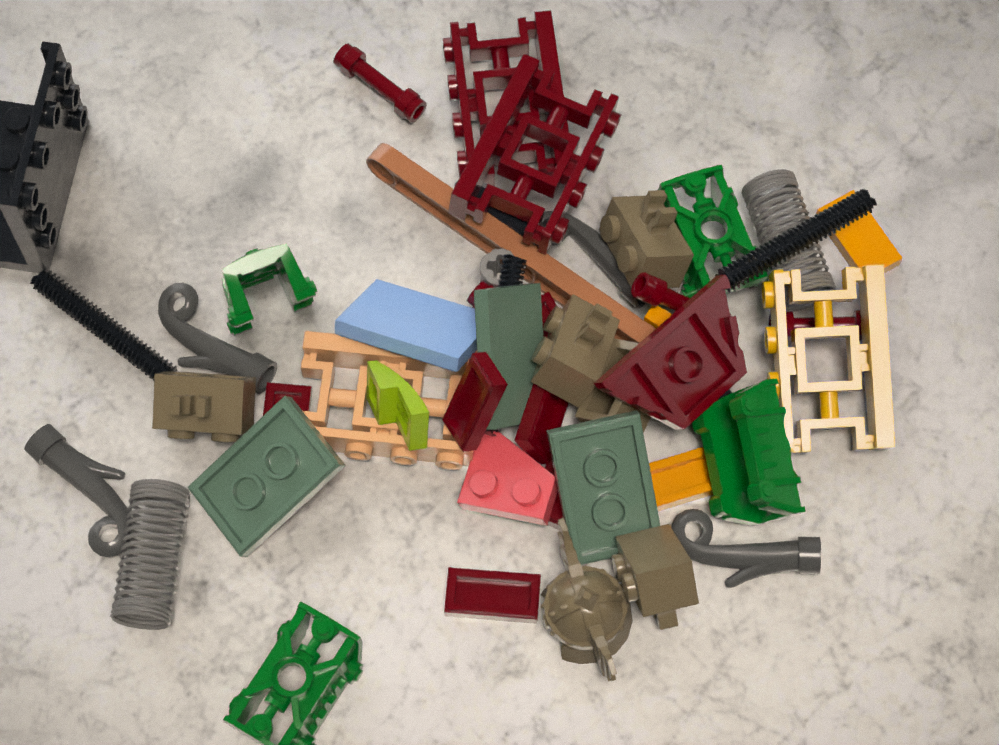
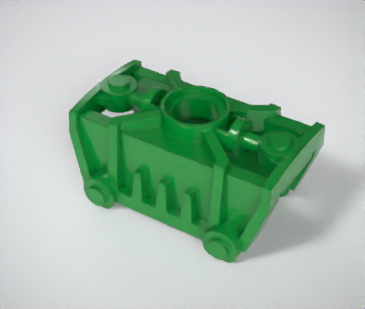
M722 164L690 172L660 183L658 190H664L667 194L664 205L665 207H674L676 209L677 216L674 222L694 254L682 281L683 285L680 294L691 298L710 282L704 266L709 252L712 254L714 262H721L723 266H727L728 263H732L731 258L733 256L736 259L741 258L742 255L746 256V253H750L751 250H755L757 247L751 243L737 209V198L732 187H728L724 178ZM709 177L712 198H706L704 195L706 179H709ZM682 187L688 196L696 199V203L692 206L694 212L680 206L674 189ZM708 221H716L722 224L725 235L720 239H710L702 233L701 227ZM763 270V275L758 273L759 277L754 276V280L749 278V283L744 281V286L740 283V288L735 286V291L748 287L751 289L762 285V282L768 281L767 272Z
M287 243L258 250L256 248L245 253V256L235 260L221 270L223 278H221L222 286L229 306L227 308L229 312L227 313V326L230 333L234 334V336L253 329L251 321H254V317L244 294L246 289L272 280L277 275L293 312L312 306V302H314L313 297L316 296L317 289L314 281H310L308 276L304 278Z
M766 379L719 398L692 422L694 432L701 435L713 491V496L710 497L708 502L711 515L714 517H722V520L754 526L806 512L805 506L801 507L797 484L801 483V478L796 474L792 465L791 446L786 437L784 427L786 409L785 406L780 407L776 390V385L779 384L777 379Z
M300 601L292 620H288L280 626L277 632L278 641L248 687L243 688L240 694L233 698L229 705V715H226L223 719L224 723L261 745H276L270 741L273 733L271 720L277 711L284 714L290 703L292 705L293 722L278 745H316V738L314 736L348 683L352 685L354 682H357L363 673V664L360 663L362 660L363 643L361 637ZM311 616L314 618L311 626L313 637L309 644L305 645L301 642L306 635ZM338 634L347 637L332 660L316 664L321 657L316 652L321 644L331 642ZM289 666L300 667L306 673L305 683L295 691L285 690L279 685L281 672ZM264 699L268 707L263 714L254 715Z

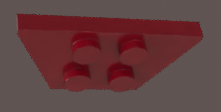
M725 274L715 276L594 382L597 389L675 430L686 429L747 373L744 353L738 344L740 333L736 316H730L725 292V289L730 288L727 276Z

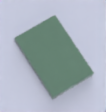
M540 283L474 290L477 353L487 352L508 384L487 429L496 430L519 425L533 386L531 379L537 365L531 359L543 338Z
M284 396L188 486V489L239 556L248 557L346 465L293 398Z
M637 410L546 430L563 518L581 565L609 559L611 555L618 554L616 536L660 526L641 417Z

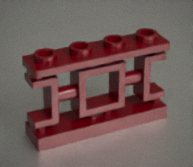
M551 10L534 12V21H526V17L517 18L518 37L478 41L475 22L467 23V28H459L458 21L450 22V37L443 38L445 64L453 63L454 75H447L450 101L458 100L459 112L452 113L454 139L463 138L464 151H457L459 177L475 149L471 121L478 120L481 137L491 116H487L484 91L505 89L516 69V67L510 68L509 58L522 57L523 54L529 55V39L535 40L537 59L540 60L539 70L545 72L548 68L555 71L549 90L564 96ZM462 46H468L470 62L492 60L493 70L473 72V89H467ZM532 87L527 97L528 112L524 113L539 120L540 114L545 113L547 120L550 113L532 105L536 88ZM519 113L512 127L517 128L524 113ZM566 120L562 130L569 132L568 121ZM525 143L520 146L514 160L520 163L535 162L536 170L552 176L563 152L550 147L551 158H546L543 143ZM497 156L484 181L486 186L488 183L495 186L494 166H498L501 159L499 156Z
M523 54L451 193L448 214L464 221L469 214L474 216L473 221L482 224L490 206L527 222L522 242L531 245L532 242L539 245L538 252L546 255L552 242L559 245L562 242L570 224V220L564 217L570 206L576 209L579 207L588 184L582 182L587 171L596 172L605 151L604 148L599 146L604 136L613 137L622 114L615 112L619 96L612 93L606 99L602 97L603 92L594 89L585 106L550 91L555 71L548 68L545 72L539 70L540 60ZM532 87L536 88L532 105L550 113L546 122L524 113L517 128L512 127ZM594 115L600 116L581 155H576L580 137L562 130L565 121H570L588 129ZM526 136L563 152L552 176L514 160ZM497 156H499L501 159L498 164L497 175L515 182L509 193L488 183L479 199L477 195ZM560 184L565 185L546 226H540L545 208L527 201L531 190L553 199Z

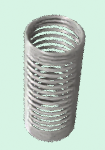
M786 169L768 171L749 180L742 188L741 194L746 203V208L749 210L748 214L751 216V221L754 224L753 228L756 230V235L759 238L758 242L761 245H764L769 240H773V236L792 229V227H796V225L801 224L806 219H810L793 171ZM783 185L779 189L759 195L770 188ZM788 198H793L789 202L781 203L772 208L762 210L766 206L777 204ZM790 205H796V206H794V207L791 208V209H787V210H784V211H780V212H778V213H776V214H774V215H771V216H766L767 214H769V213H771V212H775V211L784 209V208H786V207H788V206H790ZM792 212H798L793 216L780 219L773 223H768L773 219L783 217ZM794 219H800L795 223L785 225L779 229L771 230L775 226L785 224ZM813 243L814 246L809 244V249H805L800 254L795 253V257L790 255L791 259L786 257V262L806 254H811L810 256L787 264L781 260V265L777 263V267H774L772 270L768 268L770 272L778 268H783V271H787L799 264L814 261L798 268L800 272L816 268L801 275V291H814L822 286L825 287L818 291L836 290L832 275L828 272L829 267L825 265L827 261L823 258L824 253L820 251L822 247L816 243ZM784 286L786 310H803L814 306V303L789 305L788 286Z
M141 479L135 481L130 489L131 493L129 495L131 498L128 500L130 505L127 508L129 513L126 515L128 521L125 523L126 529L123 532L125 535L122 539L124 545L121 547L123 553L119 556L121 559L118 563L120 569L117 571L119 577L116 579L118 585L114 588L116 591L113 596L115 601L111 606L112 614L110 617L114 622L127 627L160 630L171 625V610H173V607L170 604L175 601L172 598V595L176 593L173 587L177 585L174 579L178 577L175 571L179 569L177 563L181 561L178 557L182 553L179 547L183 545L180 540L184 537L182 531L185 530L183 523L186 522L184 516L188 512L185 508L189 506L190 492L184 486L171 481ZM138 505H143L151 508H141ZM170 510H181L183 513H177ZM137 513H144L152 516H140ZM169 518H180L182 521H176ZM135 521H144L151 524H140ZM168 526H178L180 527V529H175ZM134 529H143L151 532H139ZM166 534H177L179 536L174 537ZM133 537H142L150 540H138ZM165 542H176L178 544L172 545ZM132 545H141L149 548H137ZM158 549H167V550H172V549H173V550H175V551H177V552L171 553V552H167V551H164V550H158ZM131 553H141L155 557L136 556ZM156 557H172L176 560L170 561ZM131 561H140L154 565H170L174 568L168 569L154 565H141L132 563ZM131 569H139L154 573H169L173 576L166 577L163 575L152 573H136L134 571H131ZM138 577L153 581H167L172 584L165 585L149 581H135L130 578ZM136 585L152 589H166L170 592L163 593L147 589H134L129 586ZM134 593L151 597H164L169 600L161 601L151 598L133 597L127 594Z

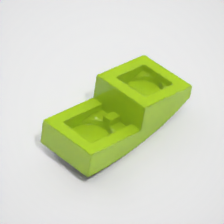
M377 360L368 361L366 398L378 425L397 423L409 451L427 448L429 411L423 400L411 385L392 369Z

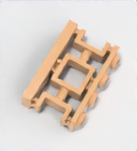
M305 331L302 347L304 352L301 362L302 376L304 378L322 380L317 412H303L335 452L344 453L346 457L354 460H370L372 456L387 457L392 462L400 465H414L417 461L435 462L436 466L447 470H459L463 466H469L470 461H473L474 451L463 452L445 423L443 440L428 438L427 448L409 451L397 423L378 425L376 418L365 417L368 361L377 360L399 374L418 393L429 411V416L443 418L470 358L458 372H454L337 334ZM334 367L359 369L357 390L333 388ZM424 376L450 379L447 400L422 397ZM330 406L354 408L353 430L327 428Z

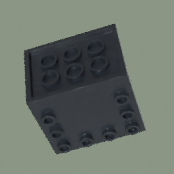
M42 41L40 50L46 64L35 104L29 105L0 100V268L40 273L46 267L50 271L89 122L87 107L83 106L80 99L79 85L74 83L72 77L71 63L66 61L60 44Z

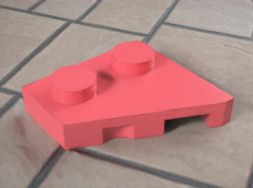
M499 431L493 432L496 436L484 434L477 450H474L473 461H470L457 501L459 506L464 510L547 526L558 492L555 476Z

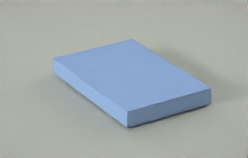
M376 279L335 320V334L454 372H458L471 357L472 353H475L477 350L474 308Z

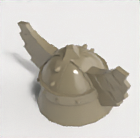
M564 518L558 519L559 532L557 534L565 572L552 580L540 594L545 598L544 603L541 604V608L544 609V615L542 616L544 627L546 630L550 629L551 636H554L563 643L561 646L562 660L576 664L598 663L602 675L606 676L608 681L616 680L615 674H617L612 655L616 654L628 639L633 622L630 602L626 599L622 589L623 586L604 569L581 566Z

